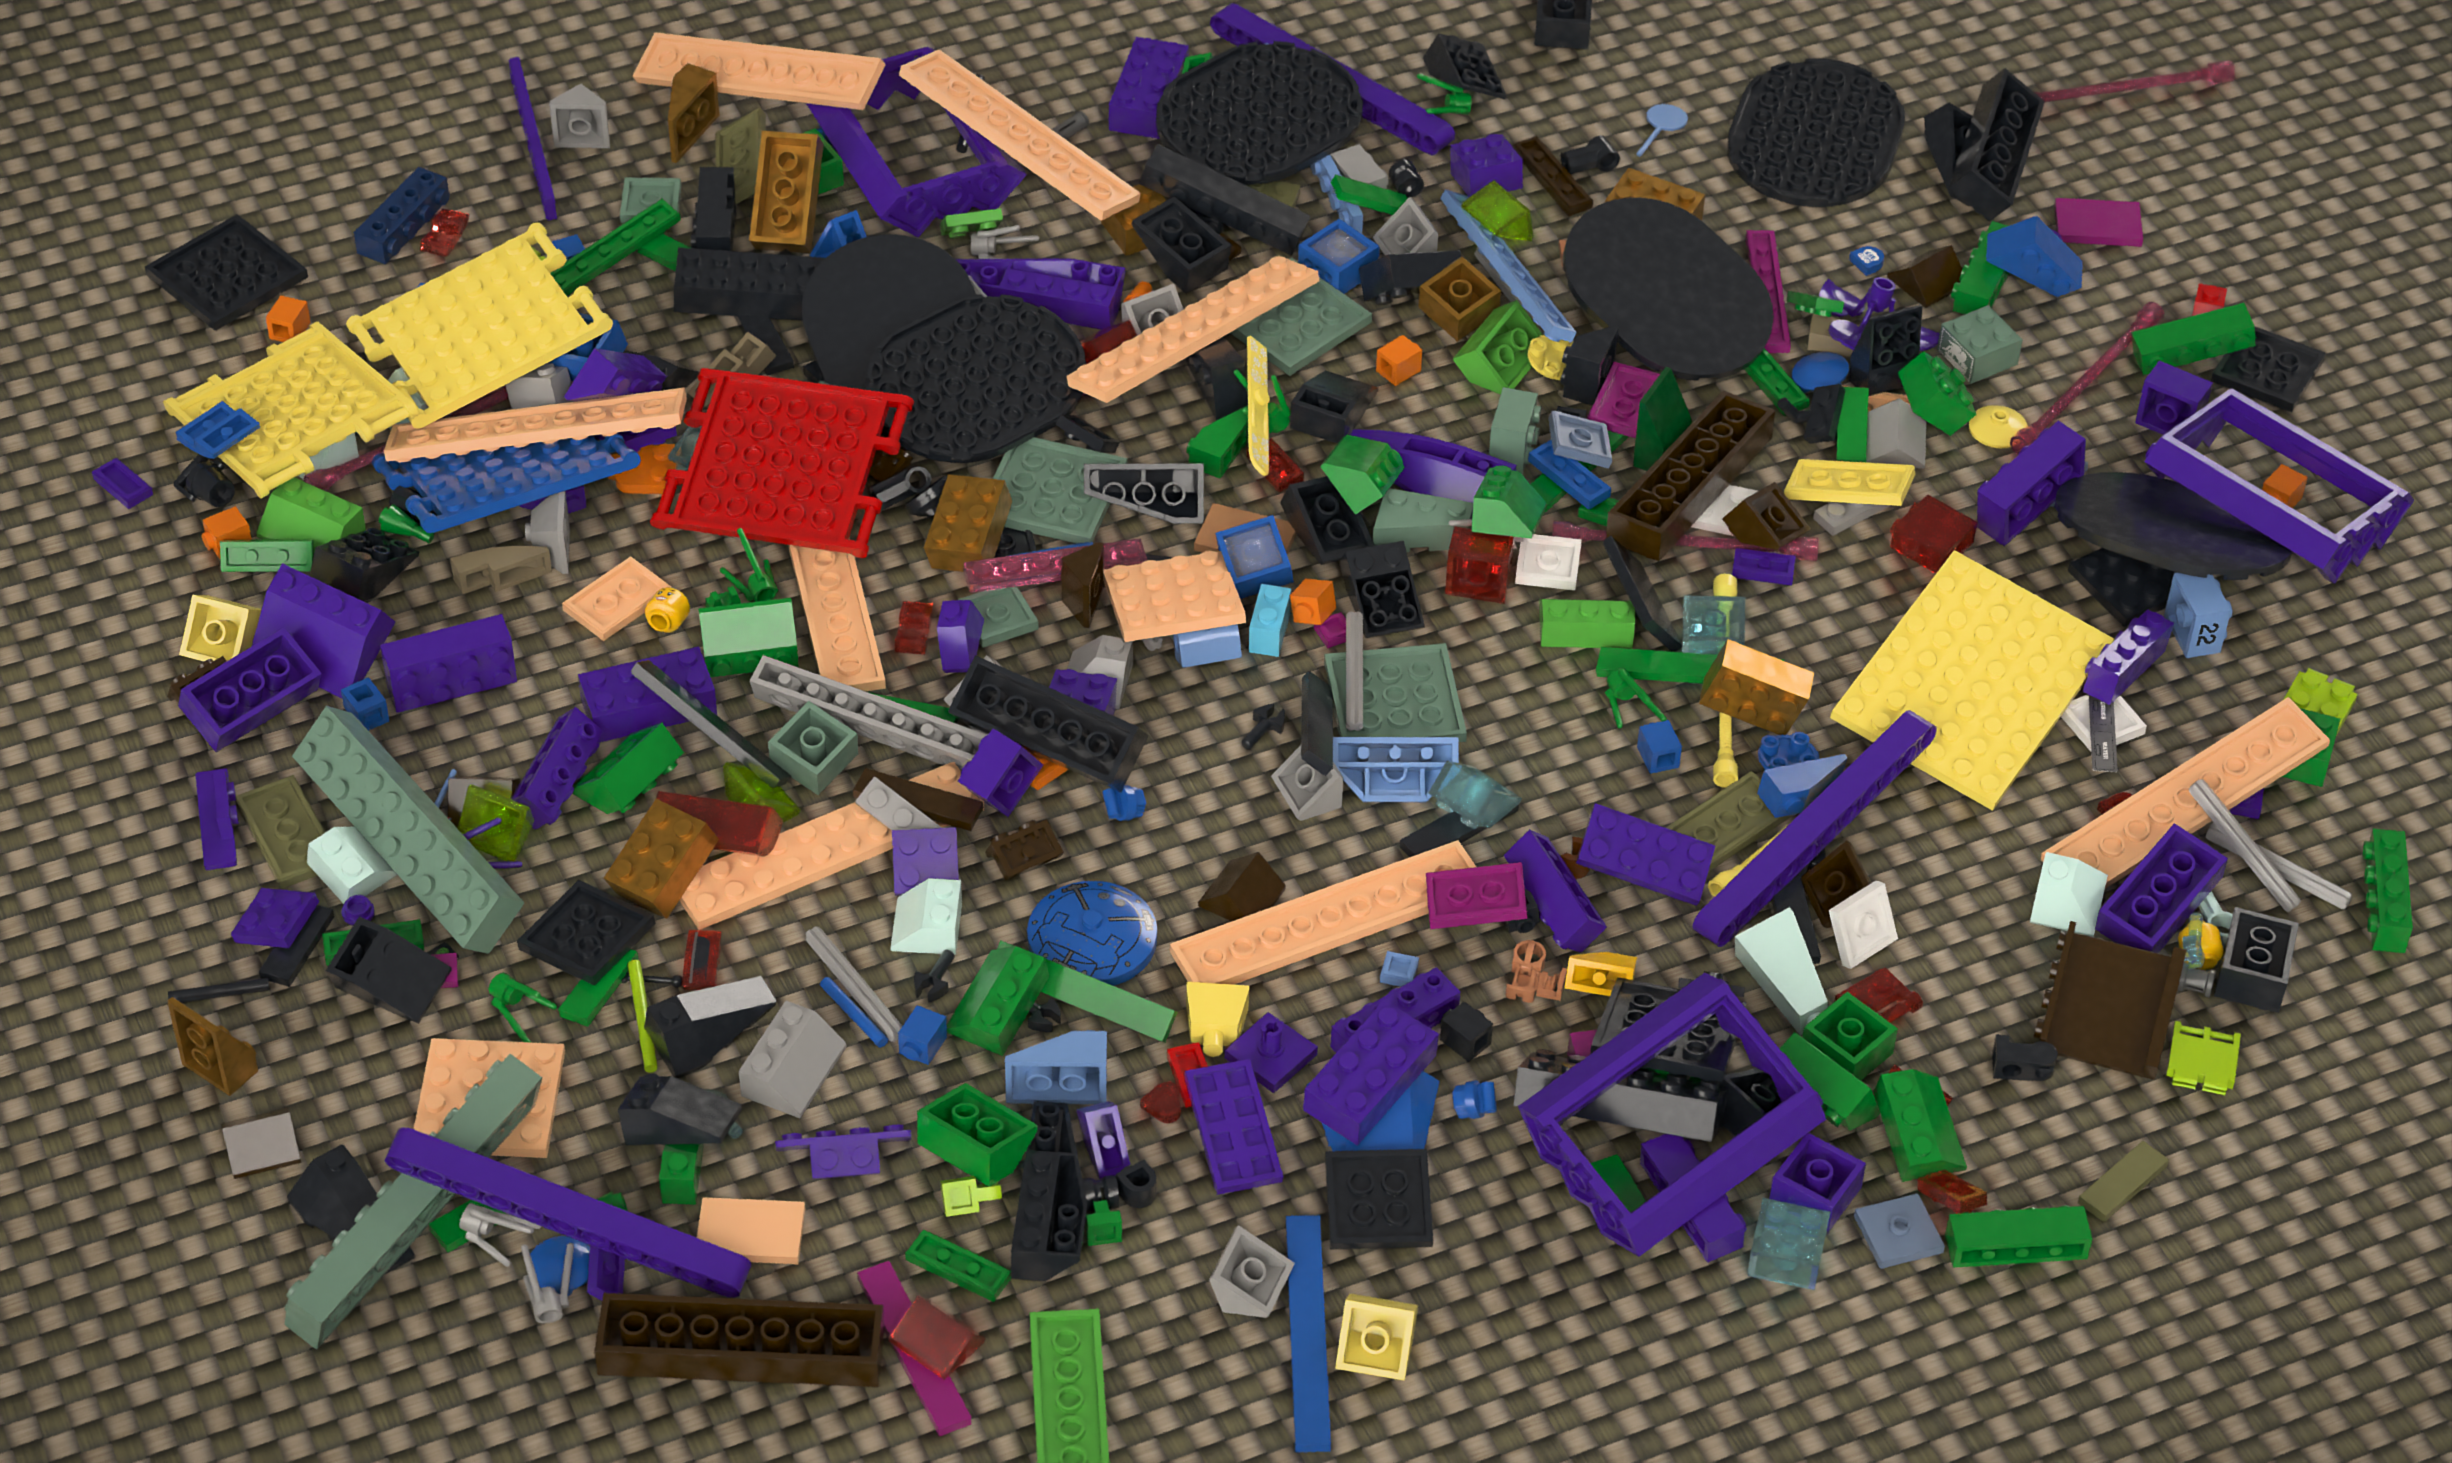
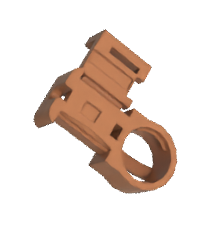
M1534 940L1522 941L1514 948L1511 972L1515 973L1512 985L1506 984L1505 996L1516 1000V997H1522L1523 1002L1531 1003L1534 1001L1535 992H1537L1536 996L1560 1001L1566 981L1567 968H1562L1558 975L1549 976L1548 972L1542 971L1546 960L1544 946ZM1526 953L1524 961L1519 958L1521 954ZM1532 954L1540 958L1536 962H1531Z

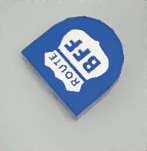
M1865 246L1850 252L1849 260L1867 276L1882 268L1884 254L1876 247Z

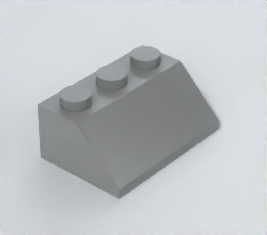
M785 1001L739 1070L741 1096L801 1118L846 1049V1042L816 1011Z

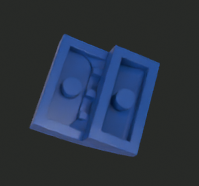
M221 401L176 431L177 440L190 450L204 457L214 459L259 429L260 423L241 408L235 411Z

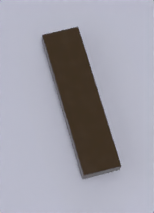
M1537 136L1513 144V148L1522 158L1526 168L1568 216L1593 208L1592 198Z
M865 768L853 789V797L858 798L873 777H876L931 820L972 831L983 811L982 801Z

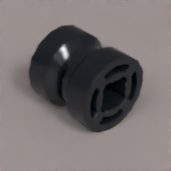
M1404 159L1391 166L1388 175L1392 183L1396 185L1395 188L1398 193L1405 194L1407 198H1414L1422 192L1424 182L1420 174L1417 173L1413 162Z
M1115 1175L1104 1176L1102 1180H1094L1092 1177L1082 1178L1087 1201V1212L1094 1211L1093 1202L1107 1200L1109 1209L1119 1208V1192Z

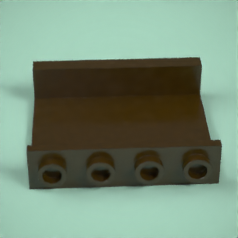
M2070 921L2068 931H2061L2056 950L2062 951L2060 961L2053 960L2049 979L2055 981L2052 990H2045L2041 1008L2047 1009L2045 1020L2038 1018L2034 1038L2040 1039L2039 1042L2043 1041L2053 1045L2057 1050V1056L2155 1080L2187 950L2174 947L2170 957L2074 933L2076 922Z

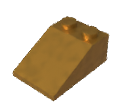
M687 63L677 72L672 80L668 127L671 160L674 163H677L720 116L716 73Z
M171 997L167 1001L182 1065L229 1096L258 1072L255 1058L256 1052L248 1042L239 1041L224 1026H216L175 998Z

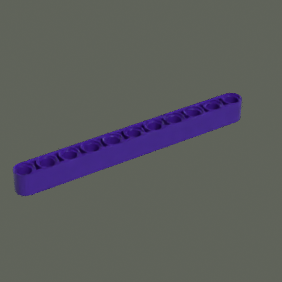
M1230 3L1210 18V26L1214 33L1235 46L1257 42L1258 45L1281 41L1295 43V47L1308 51L1311 48L1319 51L1234 3ZM1337 61L1351 74L1358 84V91L1361 100H1363L1361 117L1429 155H1436L1455 140V131L1447 121L1434 114H1428L1427 110Z
M1911 710L1903 713L1701 909L1693 922V930L1719 947L1727 944L1931 744L1936 735L1937 726Z
M402 1127L398 1129L385 1157V1163L398 1172L725 1297L737 1298L740 1296L752 1266L746 1257L411 1128Z

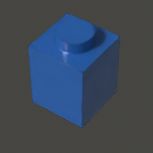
M1666 720L1639 726L1637 749L1649 773L1679 768L1682 745L1670 721Z
M917 1005L898 1032L899 1054L904 1055L909 1060L929 1065L947 1038L946 1016Z

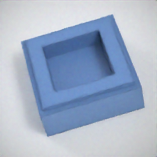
M1387 951L1380 974V983L1402 987L1411 982L1417 972L1419 957Z

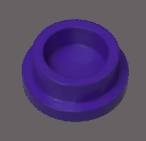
M354 895L345 901L341 912L343 920L354 926L358 917L371 921L374 917L375 909L367 897Z

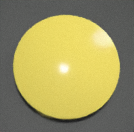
M1545 335L1532 339L1527 352L1530 364L1541 375L1550 379L1561 380L1562 372L1566 367V364L1562 363L1563 354L1567 346H1572L1573 341L1571 343L1560 339L1559 342H1556Z

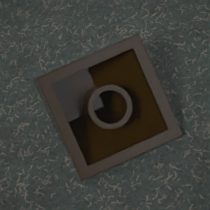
M1776 482L1747 497L1722 518L1729 531L1740 543L1779 550L1811 530Z

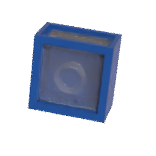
M1337 219L1299 244L1298 262L1306 267L1317 270L1320 278L1343 294L1361 283L1359 267L1379 259V245L1341 219Z
M1273 515L1215 533L1218 550L1222 552L1226 567L1232 576L1240 599L1258 594L1261 584L1281 587L1294 582L1291 565Z

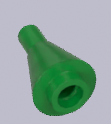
M395 504L389 508L385 507L380 514L378 522L381 524V530L384 532L410 537L414 536L427 543H431L434 538V533L425 532L417 522Z

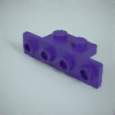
M226 768L197 772L195 776L205 870L236 866L237 855L233 825L239 824L236 805L231 806V801H236L234 782H229Z
M889 1125L883 1127L884 1132L870 1133V1128H854L849 1130L850 1135L836 1136L835 1130L816 1132V1137L802 1138V1133H791L782 1135V1140L775 1141L776 1151L810 1149L812 1180L880 1174L878 1143L911 1140V1130H904L903 1125Z

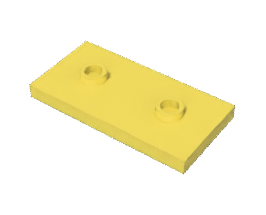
M1799 459L1784 489V494L1789 500L1902 506L1915 476V466Z

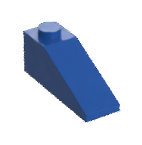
M1841 754L1766 769L1763 772L1757 794L1775 818L1801 813L1843 773L1847 756Z

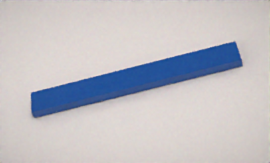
M1320 1215L1286 1216L1287 1258L1295 1263L1288 1276L1295 1452H1331Z

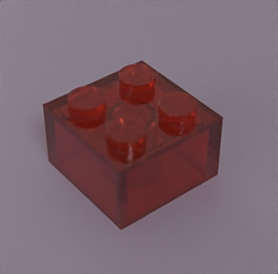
M1454 526L1448 550L1445 594L1505 604L1511 579L1514 537L1472 532V529Z

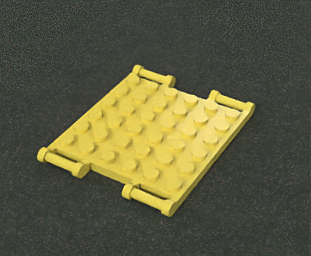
M536 222L529 226L527 232L508 240L506 243L481 254L463 265L457 266L455 269L430 280L428 283L403 294L387 304L381 305L363 316H351L347 320L346 325L352 334H356L365 348V355L371 362L380 361L391 354L394 356L409 380L405 382L398 380L392 385L406 395L418 410L419 415L409 419L414 428H423L608 332L613 326V321L608 314L603 313L593 300V293L587 286L578 287L570 297L565 295L550 273L566 263V256L561 250L556 249L550 241L545 227L541 223ZM536 243H539L547 255V258L542 261L531 247ZM584 306L594 319L593 323L587 325L577 309ZM374 327L384 342L380 344L375 343L367 330ZM418 392L428 408L425 410L419 409L411 395Z
M318 321L309 325L308 330L279 345L272 344L267 347L266 352L269 357L225 380L214 374L207 378V382L176 398L170 397L163 401L170 416H175L183 425H187L221 401L235 411L241 408L260 423L259 429L218 456L255 490L259 498L269 495L270 490L302 473L307 475L314 471L313 463L309 457L317 455L322 449L334 443L343 441L352 433L357 432L362 440L367 443L375 438L374 435L406 418L412 419L419 415L415 404Z

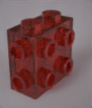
M1926 495L1919 503L1915 502L1902 519L1898 518L1893 523L1890 530L1892 534L1890 548L1917 562L1924 568L1937 573L1954 550L1963 554L1974 543L1978 522L1936 498Z

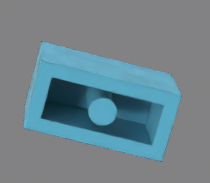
M1261 584L1249 626L1250 653L1279 657L1290 617L1291 588Z

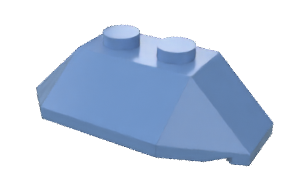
M1333 737V762L1343 776L1344 783L1362 802L1426 803L1459 769L1458 737Z

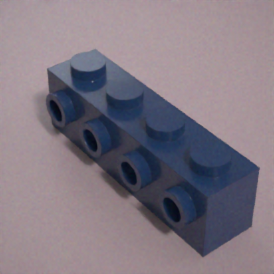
M418 167L354 231L357 254L382 264H386L393 256L397 255L400 249L410 239L414 238L424 224L429 222L433 215L442 206L447 204L450 199L447 177Z

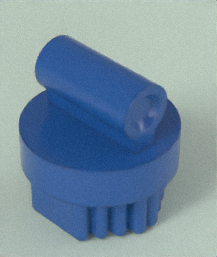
M1125 785L1121 793L1111 788L1102 791L1109 819L1116 818L1119 821H1129L1143 816L1146 800L1142 789Z
M1475 1080L1466 1082L1464 1085L1455 1086L1452 1096L1453 1106L1458 1118L1477 1119L1483 1118L1485 1113L1497 1112L1494 1082H1483L1480 1084L1479 1081Z

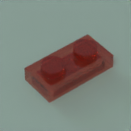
M1272 438L1268 439L1269 473L1264 477L1278 492L1288 489L1290 484L1303 482V471ZM1247 448V458L1250 460L1249 448Z
M1946 1170L1917 1178L1919 1192L1930 1197L1933 1201L1951 1208L1955 1213H1971L1973 1209L1987 1205L1986 1191Z

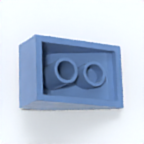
M1071 1031L1005 1056L1006 1103L1034 1104V1101L1068 1104H1099L1106 1102L1107 1031Z

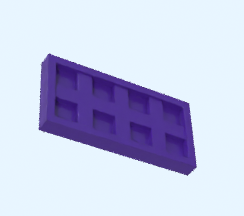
M1595 803L1591 810L1576 864L1697 906L1702 896L1715 845Z
M1246 1059L1185 1071L1184 1078L1216 1195L1282 1183L1283 1173L1251 1060Z

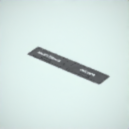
M2088 694L2092 770L2117 772L2114 702L2108 705Z

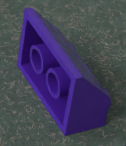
M594 348L564 398L569 401H583L661 391L662 384L667 375L645 356Z

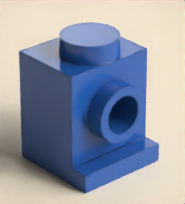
M369 677L341 689L344 708L347 712L353 713L368 731L389 722L386 699Z

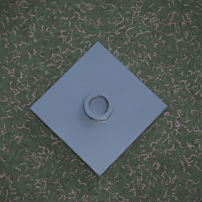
M1558 411L1551 412L1548 420L1553 453L1555 455L1605 468L1610 467L1613 460L1606 424Z
M1918 1193L1855 1209L1854 1217L1880 1269L1944 1253L1945 1245Z

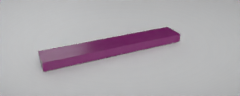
M1746 230L1745 239L1749 265L1762 279L1773 306V327L1765 349L1769 353H1790L1791 343L1774 230Z
M890 1261L857 1272V1279L870 1304L883 1305L885 1333L939 1437L972 1425V1417Z

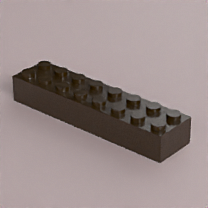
M1723 390L1608 512L1606 538L1612 535L1626 549L1659 562L1772 439L1775 410Z
M603 1293L594 1349L597 1374L605 1376L879 1387L885 1332L883 1305Z

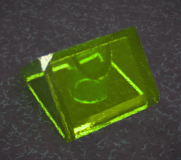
M1494 180L1466 199L1461 205L1465 211L1496 237L1532 241L1534 237L1530 210Z
M726 761L723 766L726 797L760 835L800 813L801 809L780 786L772 788L746 766Z
M470 784L458 830L464 834L500 817L502 819L500 824L468 841L477 850L505 861H516L534 823L530 807Z

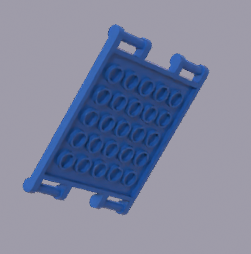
M617 433L613 436H606L604 440L599 442L593 436H588L582 440L568 438L560 439L551 444L537 442L530 443L521 448L505 446L495 451L481 449L464 455H456L455 453L442 454L434 459H427L425 457L413 458L402 463L396 460L386 462L385 454H377L372 460V466L378 473L384 475L387 485L392 490H395L399 485L404 488L415 487L423 498L418 495H412L406 500L405 506L411 514L418 517L420 525L425 532L435 533L634 469L640 464L641 457L634 449H629L625 445L623 437ZM617 452L620 457L614 459L610 453ZM400 469L403 474L395 470ZM433 510L438 516L429 513V511Z

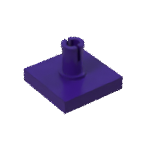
M1267 1012L1224 1050V1059L1229 1062L1250 1059L1256 1081L1275 1093L1317 1056L1318 1046Z

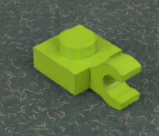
M974 1176L940 1181L944 1215L946 1217L980 1212V1201L1002 1198L1001 1185L998 1182L990 1187L984 1183L976 1185V1178Z

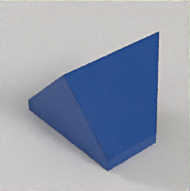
M857 210L831 219L809 256L827 258L840 247L861 238H866L867 235Z

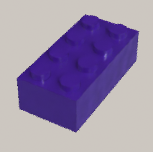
M1135 38L1109 103V131L1160 139L1156 129L1157 104L1163 95L1164 89L1182 74L1185 57H1189V45L1150 38Z
M2059 420L2050 428H2045L2030 446L2026 445L2023 447L2014 460L2010 463H2005L1997 475L1990 481H1985L1977 491V528L2001 545L2006 546L2055 502L2056 493L2062 484L2070 479L2084 475L2086 439Z
M502 614L380 645L387 689L396 713L517 682L512 639Z
M283 627L182 688L178 706L213 750L218 752L317 691L322 673Z
M700 647L578 674L580 697L586 716L604 730L597 742L626 737L633 732L659 723H663L665 727L689 722L686 717L632 674L631 670L634 665L641 661H651L717 715L715 688Z
M2174 823L2099 910L2095 930L2115 943L2159 953L2223 878L2228 858Z
M1384 999L1307 1085L1304 1091L1303 1111L1358 1146L1437 1056L1439 1034Z

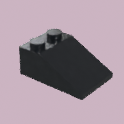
M1176 197L1168 199L1132 220L1133 228L1166 277L1184 293H1189L1228 269L1231 244Z
M1460 250L1388 254L1359 267L1364 301H1376V305L1392 303V298L1408 296V291L1419 287L1461 257Z
M1327 476L1289 485L1280 503L1296 535L1321 565L1340 561L1345 551L1375 546L1361 513L1354 514Z
M2235 907L2214 997L2279 1013L2288 984L2299 923Z
M1758 1068L1726 1074L1723 1082H1720V1086L1729 1087L1724 1127L1735 1137L1782 1103L1771 1075Z
M647 1074L639 1077L618 1108L625 1145L722 1143L742 1111L741 1104L675 1077L658 1076L657 1074Z

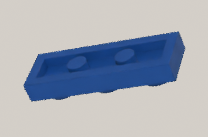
M1552 440L1529 452L1528 462L1588 510L1611 497V487L1574 459L1555 455L1553 453Z

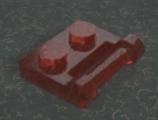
M1886 967L1835 995L1834 1000L1835 1002L1846 992H1849L1875 1012L1898 1000V1004L1879 1014L1890 1023L1908 1012L1915 1013L1923 1008V1001L1920 995L1915 991L1911 992Z

